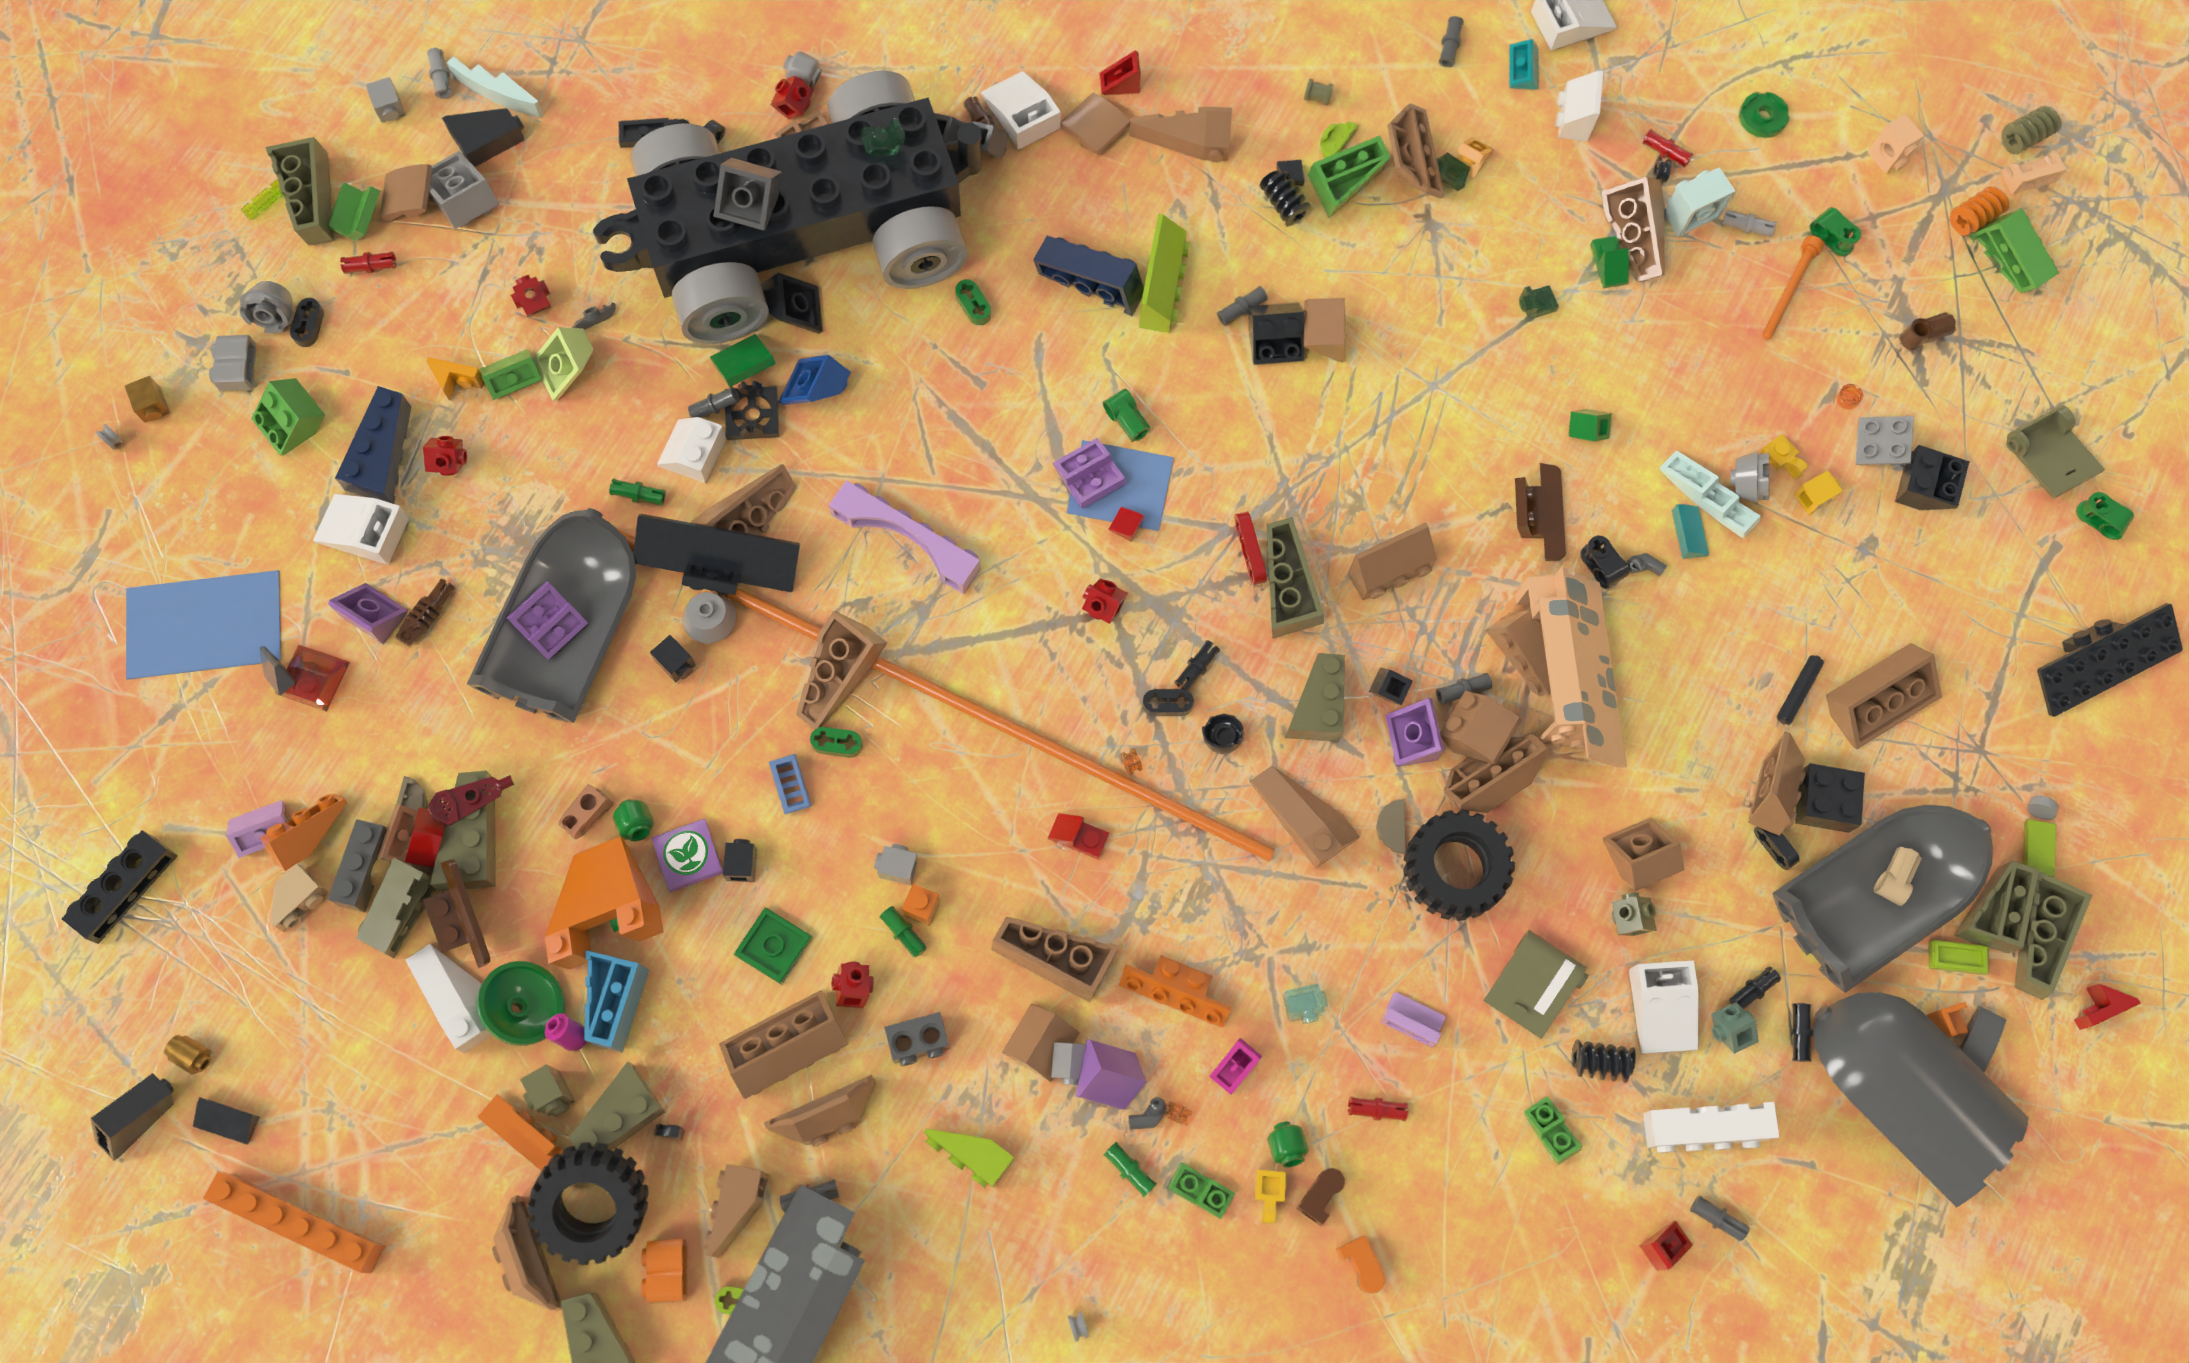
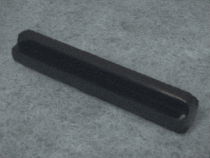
M1817 655L1809 656L1777 714V720L1784 725L1792 724L1824 665V660Z

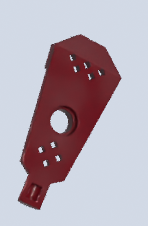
M511 775L500 780L491 776L456 788L436 792L428 804V809L432 819L451 826L501 797L502 790L513 786L514 782ZM475 791L476 798L472 801L467 800V794Z

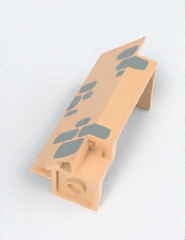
M1563 566L1555 576L1528 577L1515 594L1516 605H1530L1532 619H1541L1555 719L1538 739L1549 748V751L1558 750L1561 746H1571V749L1585 748L1588 759L1617 768H1627L1600 582L1595 580L1587 582V577L1577 572L1570 575L1568 574V568Z

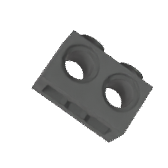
M940 1012L885 1027L894 1064L900 1063V1066L911 1065L917 1062L918 1057L928 1055V1059L937 1058L945 1055L944 1050L950 1049ZM929 1030H936L940 1033L939 1040L934 1044H928L924 1041V1036ZM907 1037L912 1040L911 1048L904 1052L899 1051L896 1048L898 1040Z

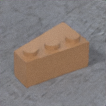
M1531 609L1509 613L1485 630L1525 679L1530 690L1538 696L1550 695L1551 690L1542 625L1538 619H1532Z

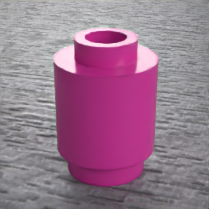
M556 1014L546 1024V1038L567 1051H578L587 1042L584 1040L585 1027L565 1014Z

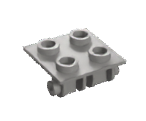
M1914 416L1859 417L1855 464H1890L1895 471H1901L1906 464H1911Z

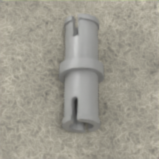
M431 48L427 51L430 64L429 76L434 83L435 96L437 98L440 97V99H446L452 95L448 80L450 72L445 66L443 50Z
M1729 209L1726 210L1724 220L1722 221V225L1742 229L1743 233L1749 234V232L1768 236L1769 238L1772 237L1777 223L1757 218L1752 213L1746 215Z

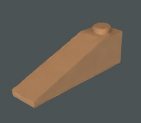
M1200 107L1198 112L1185 114L1184 110L1175 111V115L1164 117L1161 114L1130 118L1129 136L1200 160H1210L1211 162L1227 161L1230 146L1232 107Z
M1269 767L1250 781L1315 869L1360 838L1344 815L1275 767Z

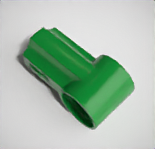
M1122 389L1102 402L1109 418L1119 423L1132 442L1141 440L1150 432L1151 427L1138 411L1136 402L1127 389Z

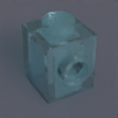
M1319 984L1286 990L1282 995L1289 1022L1302 1020L1303 1024L1319 1021V1016L1325 1012L1324 1007H1328L1326 993L1324 990L1320 991Z

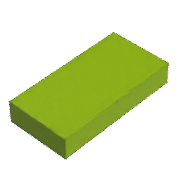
M2030 819L2024 822L2023 864L2039 869L2040 872L2051 877L2055 875L2056 824Z
M1931 940L1929 941V969L1978 975L1989 974L1988 946Z

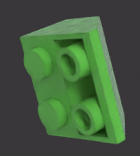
M296 378L269 381L251 419L278 454L282 456L315 435L325 414Z

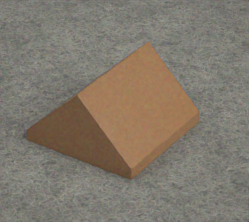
M1345 298L1305 300L1304 347L1341 363L1344 362Z
M1030 1004L1002 1053L1051 1082L1053 1079L1054 1043H1074L1080 1032L1057 1014Z

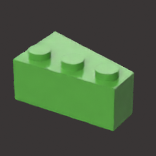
M1380 136L1313 163L1307 175L1328 218L1375 178L1387 165L1391 157Z
M2022 208L1993 219L1992 222L1979 228L1978 231L1968 235L1973 241L1978 239L1987 249L1984 254L1988 258L1993 256L2003 267L2000 271L2020 293L2036 289L2059 274L2054 261L2050 258L2042 244V240L2036 234Z

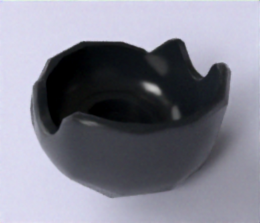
M1220 714L1211 716L1206 725L1202 726L1205 744L1213 752L1219 754H1229L1235 751L1244 739L1243 725L1233 715Z

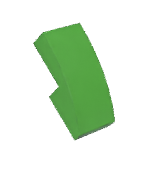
M1548 1096L1524 1111L1533 1130L1557 1165L1582 1150V1145L1565 1125V1118Z
M1181 1162L1167 1186V1189L1219 1219L1223 1217L1235 1194L1213 1179L1207 1178Z

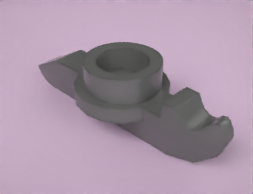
M612 302L610 306L603 305L604 309L601 310L596 306L586 309L583 312L584 318L577 320L572 328H583L585 330L609 319L616 310V304Z

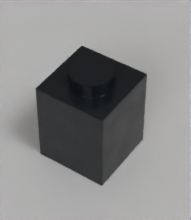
M671 635L650 651L654 661L675 683L679 679L687 678L696 665L692 656Z
M1380 668L1369 692L1390 703L1402 705L1413 680L1390 669Z
M734 839L733 843L725 844L723 877L726 881L755 882L757 848L754 844L750 843V840Z

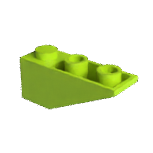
M927 1128L924 1131L925 1135L928 1136V1139L925 1141L938 1152L942 1148L951 1154L948 1160L961 1170L966 1166L974 1172L971 1178L984 1188L988 1184L994 1188L1015 1160L1012 1155L991 1139Z

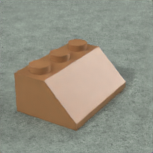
M1423 523L1355 555L1348 575L1362 600L1369 597L1376 599L1382 596L1386 589L1393 586L1400 588L1407 584L1410 578L1414 576L1421 578L1432 571L1437 558L1427 523Z
M1785 731L1762 761L1748 821L1752 825L1779 836L1786 827L1791 828L1795 822L1797 813L1794 812V807L1798 804L1801 797V792L1798 791V788L1806 774V771H1803L1805 758L1791 733Z

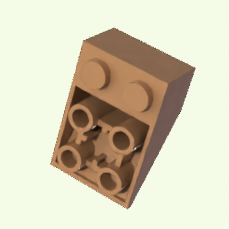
M726 1164L725 1171H720L717 1188L721 1189L718 1201L714 1200L711 1209V1218L714 1219L712 1231H707L704 1241V1249H708L707 1256L720 1258L762 1206L769 1174L762 1170Z

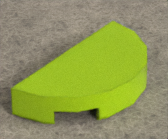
M1346 121V123L1331 124L1325 129L1320 141V151L1323 157L1326 158L1341 152L1357 131L1358 124Z

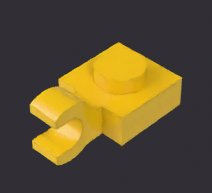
M1780 434L1760 451V453H1769V462L1777 471L1784 467L1794 479L1803 475V471L1808 468V465L1802 459L1796 458L1799 451L1783 434Z
M1256 1170L1255 1201H1263L1262 1223L1273 1224L1276 1219V1202H1285L1286 1172Z

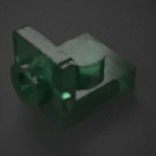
M892 118L888 127H863L861 131L867 156L897 155L905 141V133L903 128L900 127L898 118Z
M1449 153L1437 158L1441 181L1457 191L1463 189L1470 167Z
M1550 285L1534 290L1530 286L1524 287L1519 298L1520 308L1523 312H1526L1529 320L1556 312L1559 308Z

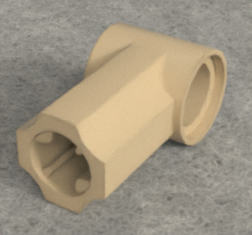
M1898 847L1887 871L1883 872L1875 883L1874 892L1894 904L1902 906L1908 900L1913 890V885L1910 883L1922 859L1919 853L1912 849Z

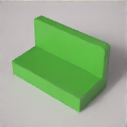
M343 183L327 227L355 242L365 236L380 190L370 186L365 191H361L347 183Z
M529 349L480 368L482 378L493 400L542 380Z

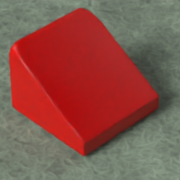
M1120 507L1108 530L1132 542L1144 520V515Z

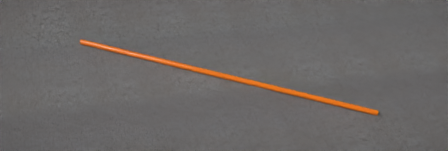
M617 529L625 536L631 550L634 551L635 537ZM740 588L737 589L736 595H724L817 641L822 628ZM878 657L871 667L1268 862L1275 849L886 659Z

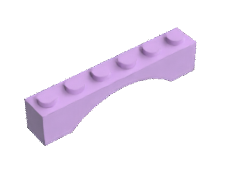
M846 480L829 504L831 515L852 528H883L895 531L911 539L931 558L938 571L940 580L962 594L965 593L981 569L979 557L969 549L962 550L956 546V543L951 538L937 535L926 523L921 522L919 524L912 520V517L902 509L895 510L890 507L887 500L880 496L875 498L870 495L867 489L859 483L852 484Z

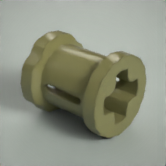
M1309 78L1304 100L1312 99L1324 102V105L1328 106L1334 84L1325 85L1314 82V79Z

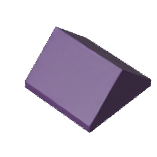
M367 583L336 596L328 602V605L341 618L381 644L386 642L408 612L407 609Z
M1427 698L1385 715L1396 766L1401 767L1438 760L1444 748L1432 698Z
M1087 1039L1076 1097L1125 1110L1147 1083L1136 1054Z

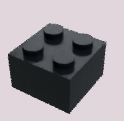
M1812 763L1803 768L1806 774L1798 788V791L1801 792V797L1796 805L1797 816L1795 824L1847 833L1862 825L1865 773Z

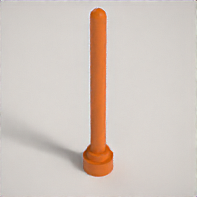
M1816 236L1805 237L1801 245L1802 256L1763 331L1762 336L1764 339L1772 338L1811 259L1821 253L1824 242Z

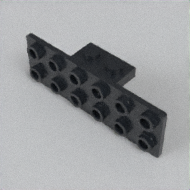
M639 514L633 554L635 564L684 573L682 585L689 586L694 590L706 589L716 591L721 595H736L739 583L792 592L800 543Z
M2165 603L2126 624L2112 622L2109 619L2097 621L2094 623V626L2075 632L2071 638L2063 641L2064 651L2069 653L2037 670L2048 714L2055 717L2181 652L2183 647L2172 604Z

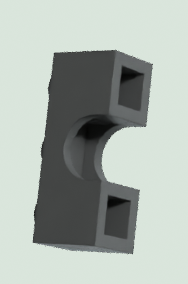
M934 113L944 143L957 140V131L960 125L965 122L951 116ZM973 121L981 130V154L1002 159L1009 134L995 126Z
M356 819L327 900L339 907L363 913L366 912L375 887L370 881L371 871L378 859L377 855L387 830L386 827Z

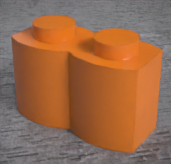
M683 1238L647 1241L646 1248H643L641 1253L642 1266L647 1268L646 1279H642L641 1283L642 1297H646L647 1303L687 1301V1241Z

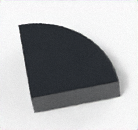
M1302 160L1277 161V171L1280 173L1288 171L1290 176L1287 180L1293 179L1294 185L1304 186Z
M658 1124L656 1125L654 1136L683 1140L685 1130L676 1125Z

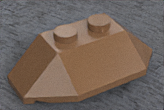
M1409 103L1387 125L1399 179L1405 185L1442 199L1445 196L1427 112L1425 109Z
M1532 733L1525 734L1523 737H1511L1496 764L1469 757L1453 767L1444 788V795L1461 810L1488 813L1532 784L1549 753V748Z
M869 1075L764 1122L765 1128L804 1145L812 1144L813 1147L829 1141L828 1136L839 1132L840 1135L846 1134L856 1129L855 1124L862 1119L876 1084L874 1077Z
M516 1195L511 1197L493 1236L495 1246L492 1247V1251L497 1263H502L505 1274L502 1275L504 1286L508 1292L512 1291V1294L549 1310L558 1311L562 1309L561 1299L542 1246L535 1238L537 1232L536 1230H531L529 1224L531 1215L527 1213L526 1201L524 1197Z

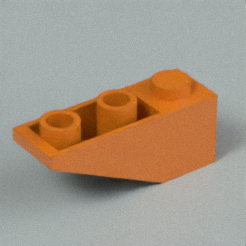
M335 793L324 795L311 808L295 812L289 821L283 824H275L268 828L266 834L261 836L260 839L274 864L286 871L296 863L309 857L347 804L346 799Z

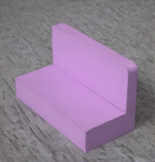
M283 800L228 821L226 836L238 858L264 849L265 846L260 837L265 835L267 829L271 826L287 822L284 815L285 804Z
M1395 992L1380 1022L1432 1048L1439 1040L1441 1035L1439 1031L1445 1016Z

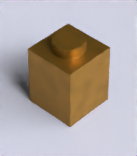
M150 375L124 385L133 411L144 422L158 420L163 415L170 413L161 387Z

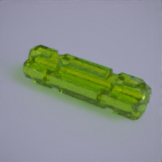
M278 179L270 184L271 188L268 189L266 187L251 200V204L247 203L241 208L242 213L248 219L253 220L259 215L258 211L263 212L277 200L278 195L280 197L283 195L279 188L280 183Z

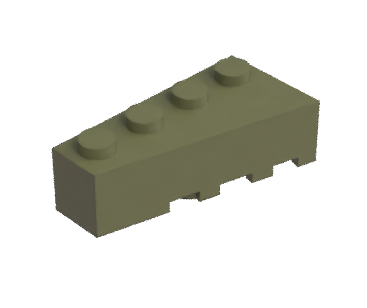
M315 137L265 147L272 160L273 171L280 183L279 188L284 195L285 205L294 231L308 245L333 241V230L327 227L332 213L328 152Z
M487 771L458 773L455 788L491 777V775ZM475 791L467 794V800L469 801L476 798ZM495 800L451 826L445 824L430 885L438 891L449 890L440 863L451 859L455 860L466 889L496 887Z
M2039 871L2024 946L2018 950L2014 988L2040 1000L2054 993L2091 900V894Z

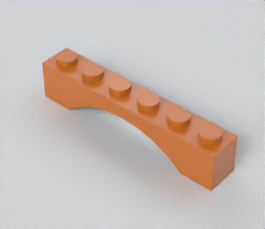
M218 1171L203 1197L204 1200L359 1273L371 1274L385 1248V1245L294 1206L231 1173Z

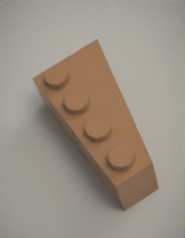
M1006 916L992 941L991 950L1091 1003L1117 954L1119 945L1097 942L1096 939L1088 937L1081 938L1067 934L1068 932L1043 928L1042 925Z

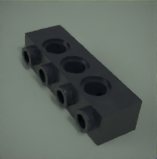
M141 830L139 834L130 838L127 847L119 856L110 860L107 869L99 878L90 882L87 886V891L79 900L70 904L66 914L61 919L85 939L99 944L178 855L153 835ZM142 858L141 865L134 868L135 862ZM122 880L121 887L115 891V884ZM101 902V909L94 913L95 906Z

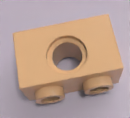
M1904 114L1884 127L1867 153L1885 174L1893 169L1898 171L1909 162L1908 157L1919 149L1918 144L1924 135L1911 119Z

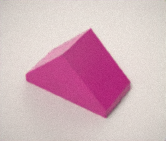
M1239 1038L1209 1077L1232 1095L1262 1056Z

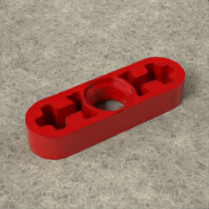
M1248 511L1237 513L1234 515L1235 526L1252 585L1266 583V569L1250 513Z

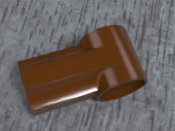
M1947 312L1926 319L1917 318L1901 333L1900 342L1905 348L1916 350L1925 343L1953 334L1956 331V320L1952 314L1950 315Z

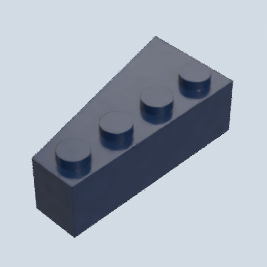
M1046 236L1033 259L1038 274L1066 287L1073 284L1081 294L1090 297L1091 293L1104 299L1103 304L1112 308L1114 304L1125 308L1124 313L1133 316L1143 297L1144 286L1137 263L1131 259L1118 258L1106 251L1099 252L1090 249L1086 245H1076L1063 238Z
M380 386L377 387L335 477L345 491L368 498H376L392 504L395 503L394 492L399 480L398 469L400 460L403 458V441L407 435L411 405L402 393Z

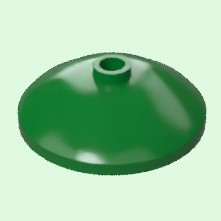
M526 961L509 962L495 968L481 984L477 996V1010L484 1027L498 1040L515 1046L533 1045L546 1039L545 1028L549 1019L556 1014L564 1013V995L556 978L545 968ZM512 1005L518 1006L520 1013H515L512 1010Z

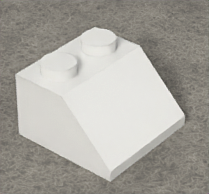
M1596 71L1567 82L1564 91L1559 92L1557 106H1561V109L1557 113L1555 127H1559L1558 138L1588 141L1600 115L1603 71Z
M699 417L678 419L657 466L706 483L726 441L722 425Z

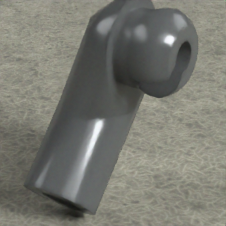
M1647 553L1632 556L1627 561L1630 572L1638 573L1650 570L1659 577L1667 567V565Z
M1159 1097L1153 1098L1144 1114L1129 1115L1130 1130L1156 1127L1166 1114L1167 1107L1165 1101Z

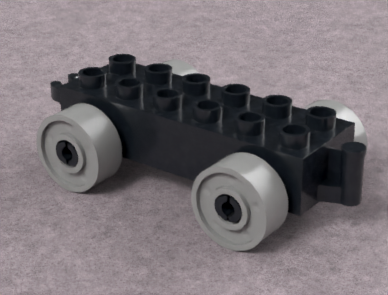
M892 71L864 73L840 85L833 92L828 102V110L832 120L831 124L720 153L713 133L705 127L695 124H674L656 129L641 138L631 152V161L636 176L627 178L636 209L626 214L620 213L601 220L593 228L594 236L599 244H606L613 236L623 234L631 239L630 247L621 253L606 250L600 255L601 261L605 269L614 272L653 268L664 298L672 296L683 335L688 340L701 344H719L742 338L758 329L766 321L769 310L757 274L758 272L873 241V247L884 280L889 285L901 289H915L936 284L956 273L964 265L968 256L956 220L957 217H961L959 183L968 176L979 173L982 168L981 130L974 123H963L957 131V140L944 143L929 97L915 101L909 81L903 75ZM730 158L782 172L778 199L765 230L714 217L720 166Z

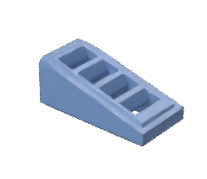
M793 754L770 761L769 765L784 814L811 807L796 755ZM793 764L794 769L778 774V768ZM796 774L797 780L781 784L780 779ZM799 785L800 790L784 795L783 789ZM802 795L803 801L790 805L787 804L786 800Z

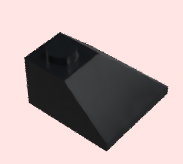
M779 272L761 283L770 315L779 321L818 334L823 332L818 286Z

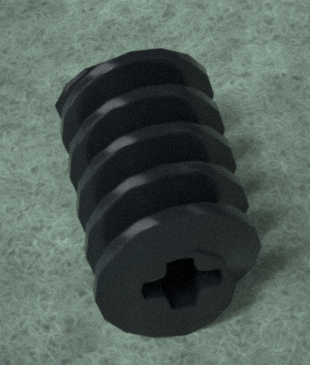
M1273 171L1261 180L1259 187L1264 191L1265 196L1270 198V203L1272 206H1275L1276 212L1285 221V225L1287 227L1292 226L1306 215L1311 205L1309 202L1303 203L1306 197L1303 194L1298 195L1300 189L1299 187H1293L1295 184L1294 180H1287L1290 176L1288 171L1282 173Z
M1576 1040L1572 1048L1571 1061L1572 1066L1577 1070L1578 1077H1582L1586 1069L1591 1079L1594 1077L1595 1072L1599 1071L1601 1080L1605 1079L1608 1072L1611 1075L1612 1081L1615 1082L1618 1075L1622 1074L1623 1083H1627L1634 1071L1636 1052L1634 1047L1627 1050L1625 1046H1619L1616 1049L1613 1044H1609L1605 1048L1602 1043H1596L1593 1046V1043L1587 1041L1582 1045L1580 1040Z

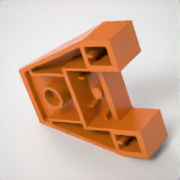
M619 836L573 856L545 935L549 964L570 970L587 963L586 950L591 951L588 929L615 918L618 919L620 935L639 942L664 932L660 906L623 837Z

